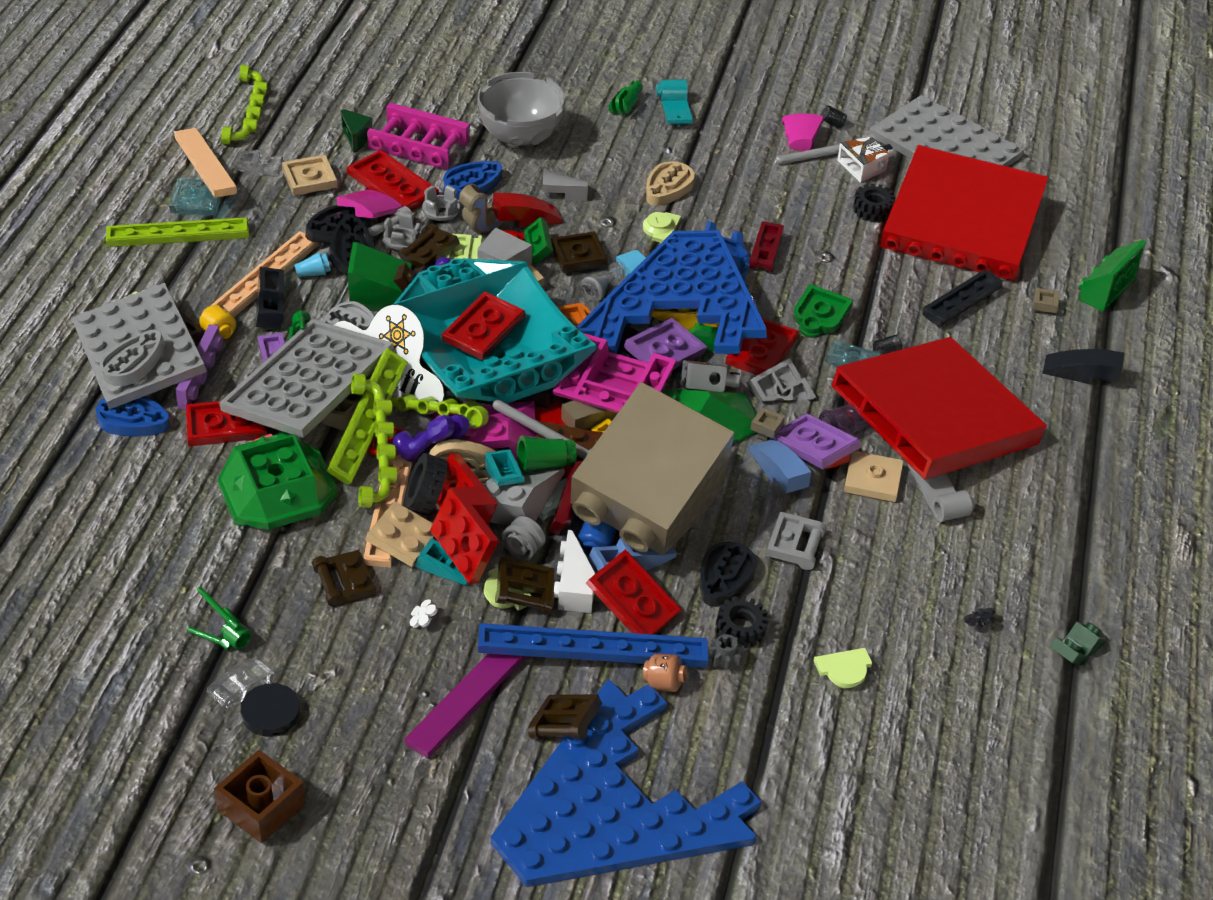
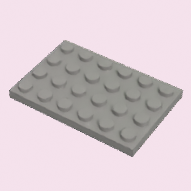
M922 95L869 129V134H873L876 140L885 145L890 144L894 150L911 159L917 146L921 145L1009 167L1023 157L1025 150Z
M165 283L151 286L149 289L136 294H130L125 298L112 303H106L101 307L82 312L71 318L109 410L207 372L205 364ZM149 330L161 332L165 342L163 354L157 364L144 378L125 386H114L105 381L99 364L102 357L108 351L137 334Z
M312 319L305 325L304 330L300 329L219 402L222 412L304 438L351 393L353 373L365 374V378H367L375 370L385 349L389 348L394 352L393 343Z

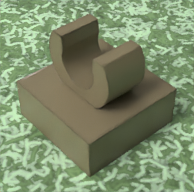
M762 407L751 422L750 430L758 432V439L768 441L769 437L774 439L784 425L785 416Z

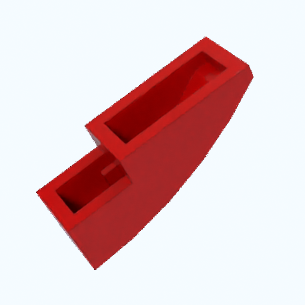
M517 193L493 194L492 210L498 222L516 220L519 227H527L541 217L547 221V225L562 223V218L556 207L544 200Z

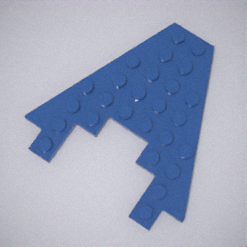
M719 230L673 231L576 326L583 334L606 339L609 352L617 354L626 324H650L654 309L699 308L697 313L698 323H719L714 343L715 354H740L743 338H767L766 326Z
M609 679L597 693L602 705L587 727L586 738L583 740H574L572 737L563 738L491 835V845L526 887L752 846L756 843L757 836L742 820L761 808V801L741 781L696 810L692 808L677 790L651 804L619 767L638 757L639 749L625 734L667 709V702L649 685L626 697Z

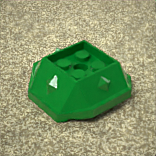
M286 432L270 437L262 436L259 440L234 446L217 479L218 487L234 525L245 526L246 524L254 528L266 530L321 515L330 501H333L337 496V487L331 474L326 471L327 466L320 451L303 442L295 434L289 435Z

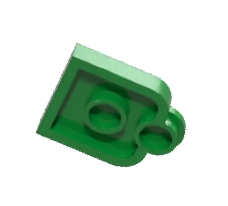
M809 284L794 307L793 319L799 324L800 333L806 337L814 338L822 333L831 334L836 332L853 306V299Z

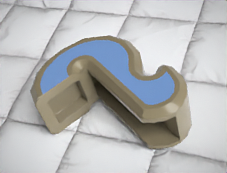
M469 184L462 189L459 196V201L464 205L462 217L474 232L480 234L488 233L504 223V221L498 222L492 210V204L487 206V195L479 193L477 185Z

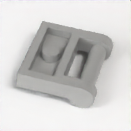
M780 512L766 556L798 564L804 570L813 569L816 562L814 556L820 538L824 536L826 531L825 524L820 521ZM803 531L810 534L805 552L797 550Z

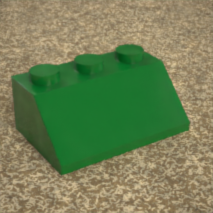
M1140 240L1116 248L1110 255H1106L1102 263L1093 268L1090 276L1082 279L1079 285L1081 292L1078 300L1104 312L1136 278L1146 241Z

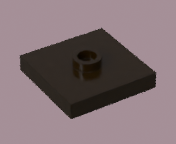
M595 231L551 238L553 252L562 273L608 266V258Z

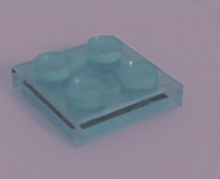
M178 178L169 204L170 213L216 216L221 197L215 198L203 179Z

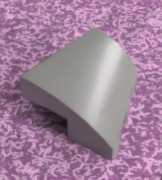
M790 358L746 382L752 393L761 402L812 400L816 398L807 380L801 378Z

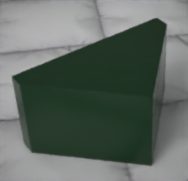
M346 109L341 110L342 130L353 153L358 152L368 141L367 131L370 128L373 129L372 117Z

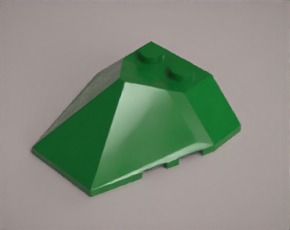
M685 389L662 391L663 394L733 431V442L739 443L758 433L750 430L751 422L755 418L756 413L745 393Z

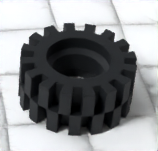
M865 184L863 187L860 186L855 192L853 211L857 213L859 218L863 216L862 220L865 221L867 219H870V222H874V220L881 222L882 219L886 221L896 197L893 195L894 192L892 190L889 191L888 187L882 188L880 184L878 187L875 184H871L869 187L868 184Z
M737 596L732 597L731 602L728 599L725 600L724 604H721L715 624V631L719 633L718 637L728 634L737 637L738 644H742L744 648H748L749 643L752 647L756 646L757 641L760 643L763 640V636H765L768 624L766 609L762 610L763 605L760 602L755 605V599L751 598L749 602L746 601V596H741L740 601H738ZM737 618L745 619L751 622L752 626L740 627L731 620Z

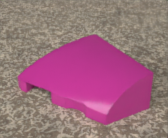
M803 113L783 116L782 125H785V135L788 138L789 148L798 151L812 150L816 143L817 134L823 124L824 116Z

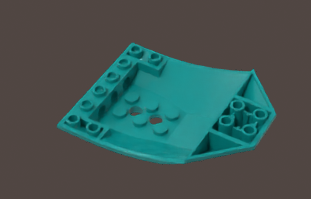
M456 258L447 264L430 266L427 270L417 274L393 304L403 306L416 315L421 323L424 335L421 357L436 376L459 398L493 402L501 400L504 403L516 401L555 387L597 350L596 344L576 328L553 303L529 269L527 262ZM484 292H487L525 310V318L481 360L442 341L441 334Z

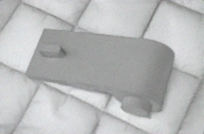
M908 465L937 521L944 522L972 514L975 508L973 496L968 494L966 490L956 492L947 474L924 480Z

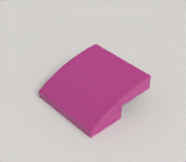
M363 190L337 196V206L355 207V216L376 218L396 213V210L403 207L390 196L374 190Z

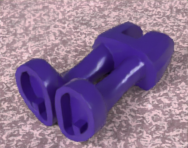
M441 415L428 423L426 431L416 434L415 437L407 431L396 434L393 439V445H395L396 452L401 458L408 462H413L417 458L419 459L423 453L429 454L431 449L440 442L453 439L461 440L469 429V420L463 415Z

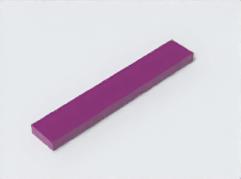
M487 654L405 737V745L429 759L527 656Z

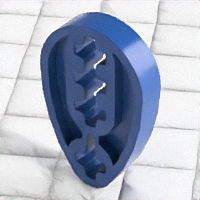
M479 161L451 168L443 177L444 191L447 185L457 190L456 198L459 200L462 189L469 184H475L479 187V193L486 194L501 180L502 165L496 161Z
M144 396L110 410L105 398H103L96 407L98 425L102 430L110 434L135 437L164 433L170 427L168 413L159 404Z

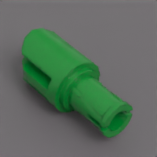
M633 80L628 87L621 88L610 101L609 111L614 115H617V113L620 115L628 114L638 101L637 95L643 89L642 83L638 80H635V82Z

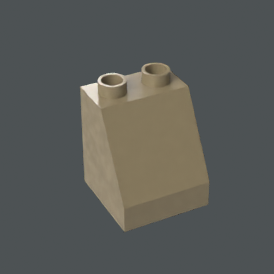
M640 382L572 475L570 503L573 504L572 508L579 518L591 525H599L603 521L619 530L621 539L634 550L646 552L651 548L664 556L701 517L724 487L734 432Z

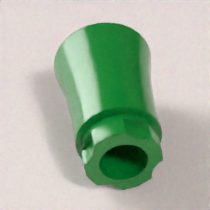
M523 435L518 439L517 462L522 473L538 469L564 468L565 466H573L576 463V444L573 440L535 438Z

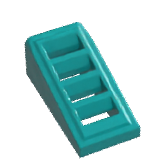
M510 449L485 453L486 471L497 486L524 482V476Z
M431 538L419 554L415 567L463 585L468 583L457 567L454 569L450 567L454 563L440 543Z

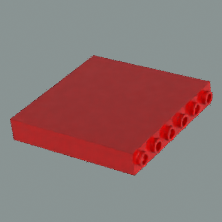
M918 145L883 229L880 247L975 272H981L986 269L998 278L1015 282L1045 194L1048 176Z
M952 337L837 366L831 385L924 480L1039 445L1047 427L1038 416Z

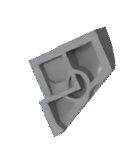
M544 169L542 192L565 193V200L587 201L588 181Z

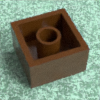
M261 750L256 751L214 788L217 810L261 844L306 804L304 782Z

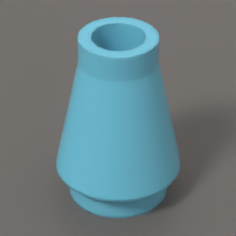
M318 252L302 262L294 264L298 278L326 275V272L331 271L326 253L320 254Z

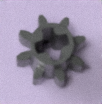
M723 634L717 639H711V647H708V658H714V667L717 666L718 668L728 670L734 665H740L744 646L738 645L737 637Z

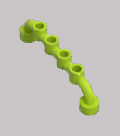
M241 64L239 71V81L249 82V78L255 80L253 92L250 95V103L247 106L246 118L243 120V128L239 132H233L232 127L223 126L221 144L231 145L232 141L244 140L251 132H257L258 120L261 117V107L263 108L265 95H267L268 82H264V77L259 72L250 70V65Z
M353 373L351 393L363 395L365 390H369L374 395L373 412L376 416L375 436L377 437L378 444L376 455L379 460L378 481L381 488L379 491L373 492L372 486H360L358 493L359 507L371 508L373 503L381 502L388 497L391 491V483H396L397 468L390 467L389 461L395 459L396 448L395 445L388 444V438L393 437L394 424L393 422H386V416H390L392 413V401L385 400L383 389L379 384L365 379V374Z
M413 394L391 398L392 407H397L401 412L414 409L418 410L421 414L438 412L440 415H463L468 418L471 428H479L488 422V410L479 406L475 401L458 404L455 399L451 398L437 402L432 396L417 400Z

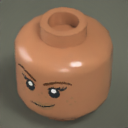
M656 653L651 656L650 660H646L644 663V682L648 683L656 691L676 692L681 684L687 681V666L683 665L678 655Z

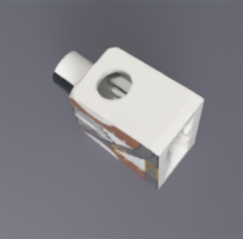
M872 137L840 142L837 161L862 183L885 172L888 158L893 156L894 151L890 144L881 146Z

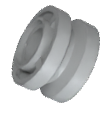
M519 516L503 531L502 541L512 555L522 560H528L544 545L545 534L535 521L525 516Z

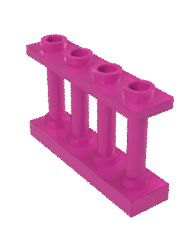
M389 103L386 107L387 124L381 131L371 128L367 131L369 149L382 150L387 154L446 170L450 167L449 150L455 143L467 146L470 142L469 123L394 103ZM395 127L405 130L401 136L390 134ZM414 133L426 135L421 142L410 139ZM434 138L445 140L441 147L431 145Z

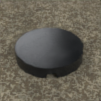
M268 683L257 686L249 691L241 702L240 713L243 723L251 732L262 736H272V733L280 732L282 734L287 732L297 723L300 717V700L295 691L282 684Z

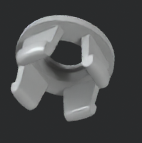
M447 185L444 195H436L434 186L427 188L424 191L425 201L422 205L424 215L437 221L450 220L456 217L460 212V204L456 198L457 190ZM438 208H446V212L439 213Z
M401 213L399 224L393 226L390 218H387L384 222L385 232L383 239L385 244L392 249L401 250L403 247L407 248L422 235L420 231L421 224L417 223L414 226L413 215ZM405 237H408V238H410L411 240L406 241V240H405Z

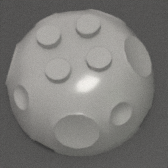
M510 72L497 75L487 80V85L478 91V110L483 122L482 124L499 141L506 142L510 148L531 144L536 145L547 139L558 127L564 112L565 96L562 88L548 77L546 81L535 78V73Z

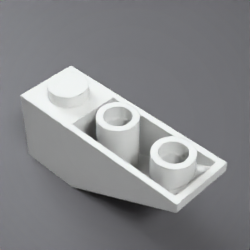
M568 530L567 541H561L560 557H564V561H558L557 577H560L561 580L560 582L555 581L554 598H559L558 610L592 613L594 592L588 587L586 582L595 572L573 531Z

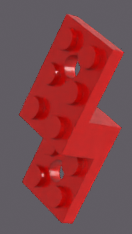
M450 453L446 462L447 474L445 483L437 501L440 509L430 531L467 582L473 584L479 582L499 542L488 526L498 503L459 453Z

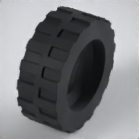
M427 453L422 454L411 473L405 493L404 507L426 516L431 513L445 483L447 474V461L445 459Z

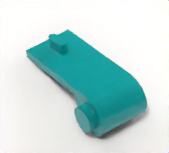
M660 80V84H656V97H660L667 124H676L680 127L681 124L693 123L687 102V80Z

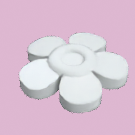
M430 599L423 601L421 606H416L411 612L413 617L410 620V625L413 628H417L419 625L426 627L432 620L431 617L437 613V606Z

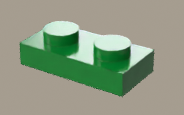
M540 217L524 230L526 242L532 245V262L535 264L547 258L553 251L547 221Z

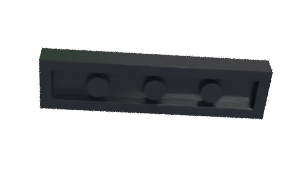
M984 269L923 307L922 315L938 326H942L1002 287L1003 280Z

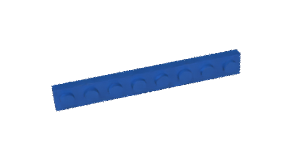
M479 623L478 653L644 664L646 660H650L652 655L659 653L678 655L683 665L687 667L707 668L708 665L707 638Z

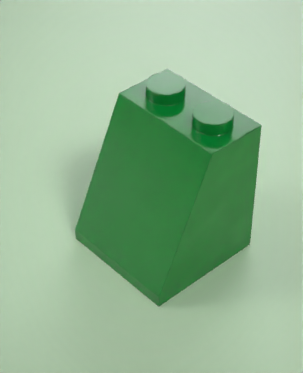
M353 242L348 268L349 301L358 302L370 311L378 312L387 306L393 305L403 293L394 282L397 268L406 263L412 270L411 263L358 242Z

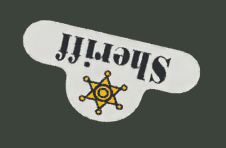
M399 305L387 306L375 315L367 330H361L346 321L334 324L341 328L392 342L394 352L408 361L393 393L394 397L413 394L417 400L432 396L437 402L443 401L444 391L440 380L420 365L424 335L421 323L412 311ZM373 372L366 378L367 380H370Z

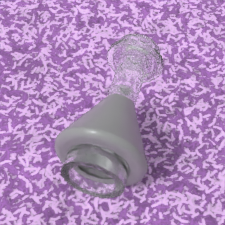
M613 262L609 265V271L606 274L585 277L580 288L582 296L590 302L594 300L602 301L608 284L615 278L618 280L624 278L626 273L624 265L620 262Z

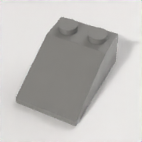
M547 468L523 472L524 482L497 486L492 478L487 480L484 486L498 503L490 522L510 526L519 516L528 517L536 522L564 475L565 469Z

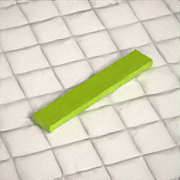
M247 217L106 226L107 247L249 238Z
M389 348L383 351L370 378L371 381L379 384L383 389L385 400H391L408 361ZM369 390L364 391L326 470L347 485L353 482L375 434L374 395Z

